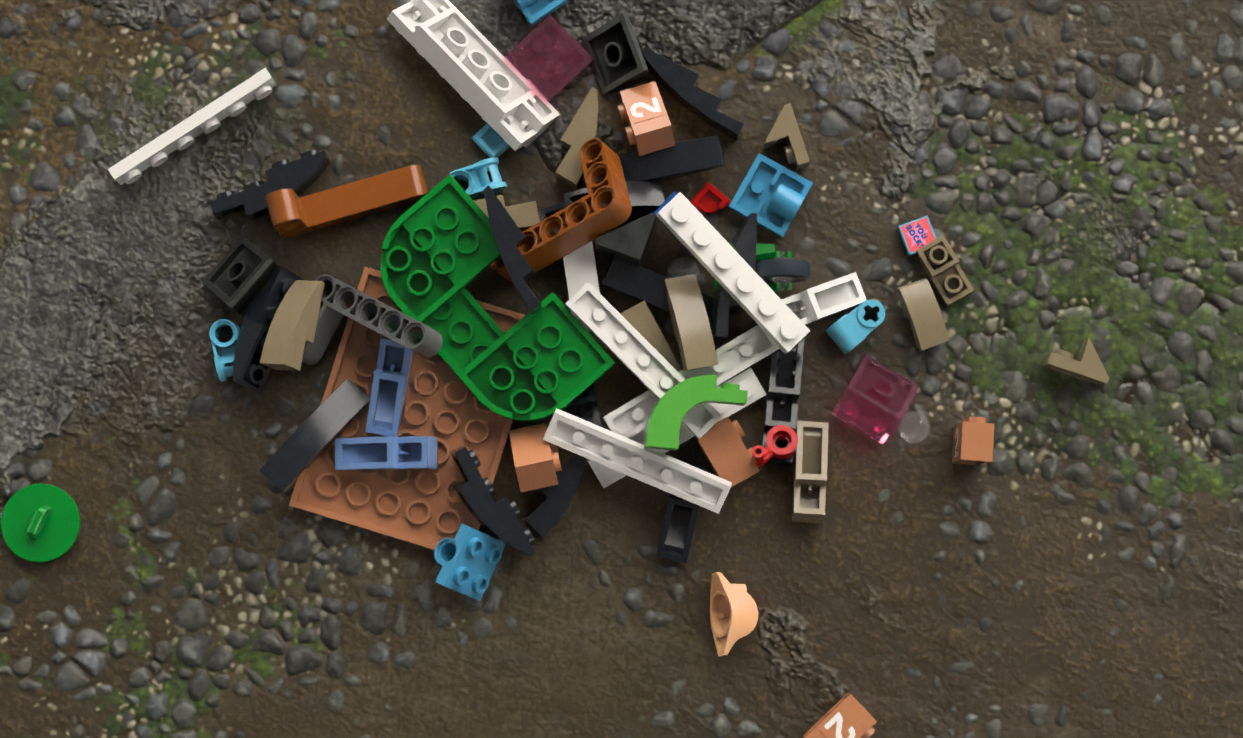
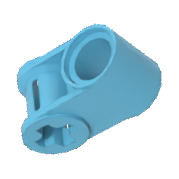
M497 157L484 159L473 165L450 172V175L455 180L462 179L468 183L469 186L465 192L471 199L485 196L484 188L490 186L494 193L501 192L507 188V184L502 181L497 166L499 164ZM487 172L490 173L492 182H490Z
M873 299L866 300L849 314L841 317L825 332L843 354L846 355L884 321L885 309L879 301ZM865 307L868 310L876 309L877 313L874 316L877 320L876 322L872 319L864 320L863 316L866 314Z
M226 319L214 322L209 331L215 367L221 382L226 381L227 377L233 376L234 365H228L234 364L235 350L240 332V327L236 323ZM230 326L233 330V337L230 341L222 343L219 339V332L223 327Z

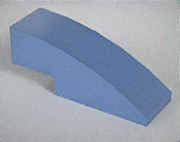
M382 336L380 339L366 432L397 437L409 381L413 351L385 336Z
M385 436L335 438V470L438 469L437 437Z

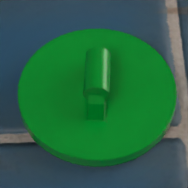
M32 484L20 489L8 500L1 516V531L7 546L17 556L32 562H48L66 554L75 544L81 526L80 512L73 498L63 489L50 484Z

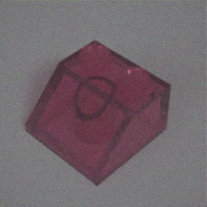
M865 355L840 396L832 414L886 446L902 422L919 386Z

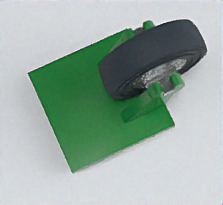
M756 244L755 272L775 293L792 290V283L810 279V262L792 259V252L775 251V244ZM713 277V301H714L715 292H716L717 283H718V281H717L714 277Z

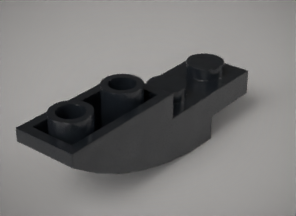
M316 149L303 153L301 159L292 162L289 159L273 163L271 169L265 170L268 183L264 184V181H256L246 186L247 190L238 193L226 191L216 196L217 200L210 202L213 214L220 219L245 210L251 220L268 215L269 210L265 196L281 189H293L299 196L321 176L330 164L328 155L325 151L319 152Z
M626 181L632 211L627 221L623 224L654 213L665 201L661 182ZM587 188L563 194L565 202L538 210L540 222L588 195Z
M274 265L262 293L254 291L241 325L235 350L233 381L259 395L272 369L260 364L270 324L292 284L296 280H304L278 265Z
M460 446L452 450L450 454L464 479L453 487L471 514L486 530L507 546L528 556L535 554L532 547L535 544V540L527 527L522 528L518 520L521 513L514 500L508 501L507 497L504 496L493 499L492 495L495 494V490L487 477L483 479L477 469L481 464L473 449L468 451L467 447Z

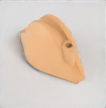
M721 572L712 573L710 622L719 657L727 655L738 639L750 634L754 630L758 621V609L754 599L747 593L745 584H730Z

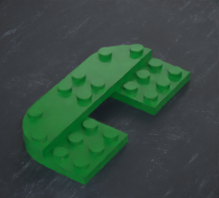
M449 174L403 213L389 229L382 245L380 271L384 286L389 296L404 314L437 330L441 334L443 344L438 354L477 399L490 411L503 418L519 422H534L553 416L556 408L562 411L567 408L573 400L612 368L615 362L554 292L540 302L542 306L540 310L533 315L530 312L526 314L506 333L501 330L465 288L500 257L489 218Z

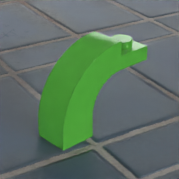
M701 375L682 381L665 393L651 411L645 430L644 448L677 450L682 420L693 406L702 403L743 406L747 404L748 391L740 390L739 384L721 383V387L716 388L717 375Z

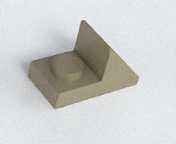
M788 103L781 110L764 143L763 149L786 142L787 146H783L787 162L788 164L794 163L797 171L807 168L810 160L791 103Z
M1089 338L1082 342L1077 360L1073 359L1074 354L1056 349L1055 353L1050 352L1045 355L1042 364L1044 368L1098 386L1108 384L1109 376Z

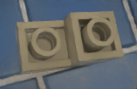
M944 235L916 250L929 279L946 308L973 293L974 289L960 268L959 260Z
M924 278L897 288L904 317L910 320L917 349L922 351L949 341L940 307L928 279Z

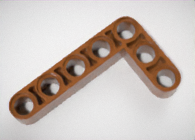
M598 138L588 140L580 150V161L588 195L522 232L527 242L520 246L518 250L534 273L623 224L631 214L632 206L618 154ZM500 256L490 265V268L512 283Z
M411 165L300 198L293 189H281L267 194L265 200L273 228L283 238H290L419 201L428 193L421 165Z

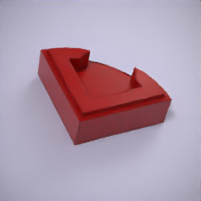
M708 181L690 203L700 213L711 214L727 208L731 200Z

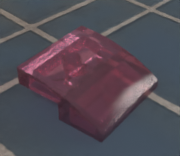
M550 14L505 56L516 70L547 101H550L593 60L573 36L570 37Z

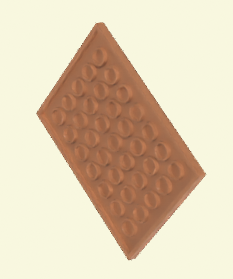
M364 267L358 290L402 312L389 296L382 280L381 271ZM476 300L504 333L525 316L521 313ZM348 317L321 404L347 378L371 397L380 339L383 335ZM413 351L409 381L397 437H437L438 469L335 470L334 441L297 478L289 506L435 550L437 544L442 539H455L461 523L478 531L481 527V524L471 514L453 487L464 479L450 452L460 446L467 447L468 451L473 449L481 464L477 469L482 478L487 477L493 486L513 420L503 418L485 407L438 353L432 357H425ZM370 402L338 438L385 437V435L366 432Z

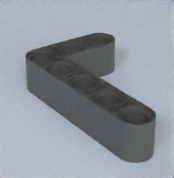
M320 275L315 279V281L324 282L314 342L305 343L302 363L314 365L319 362L343 315L422 356L432 357L440 351L443 341L441 334L437 330L330 275Z

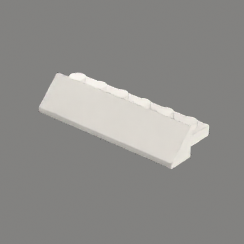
M411 0L393 10L388 16L387 20L395 27L397 32L436 69L439 75L475 109L482 119L514 151L522 146L527 148L560 116V113L449 0Z

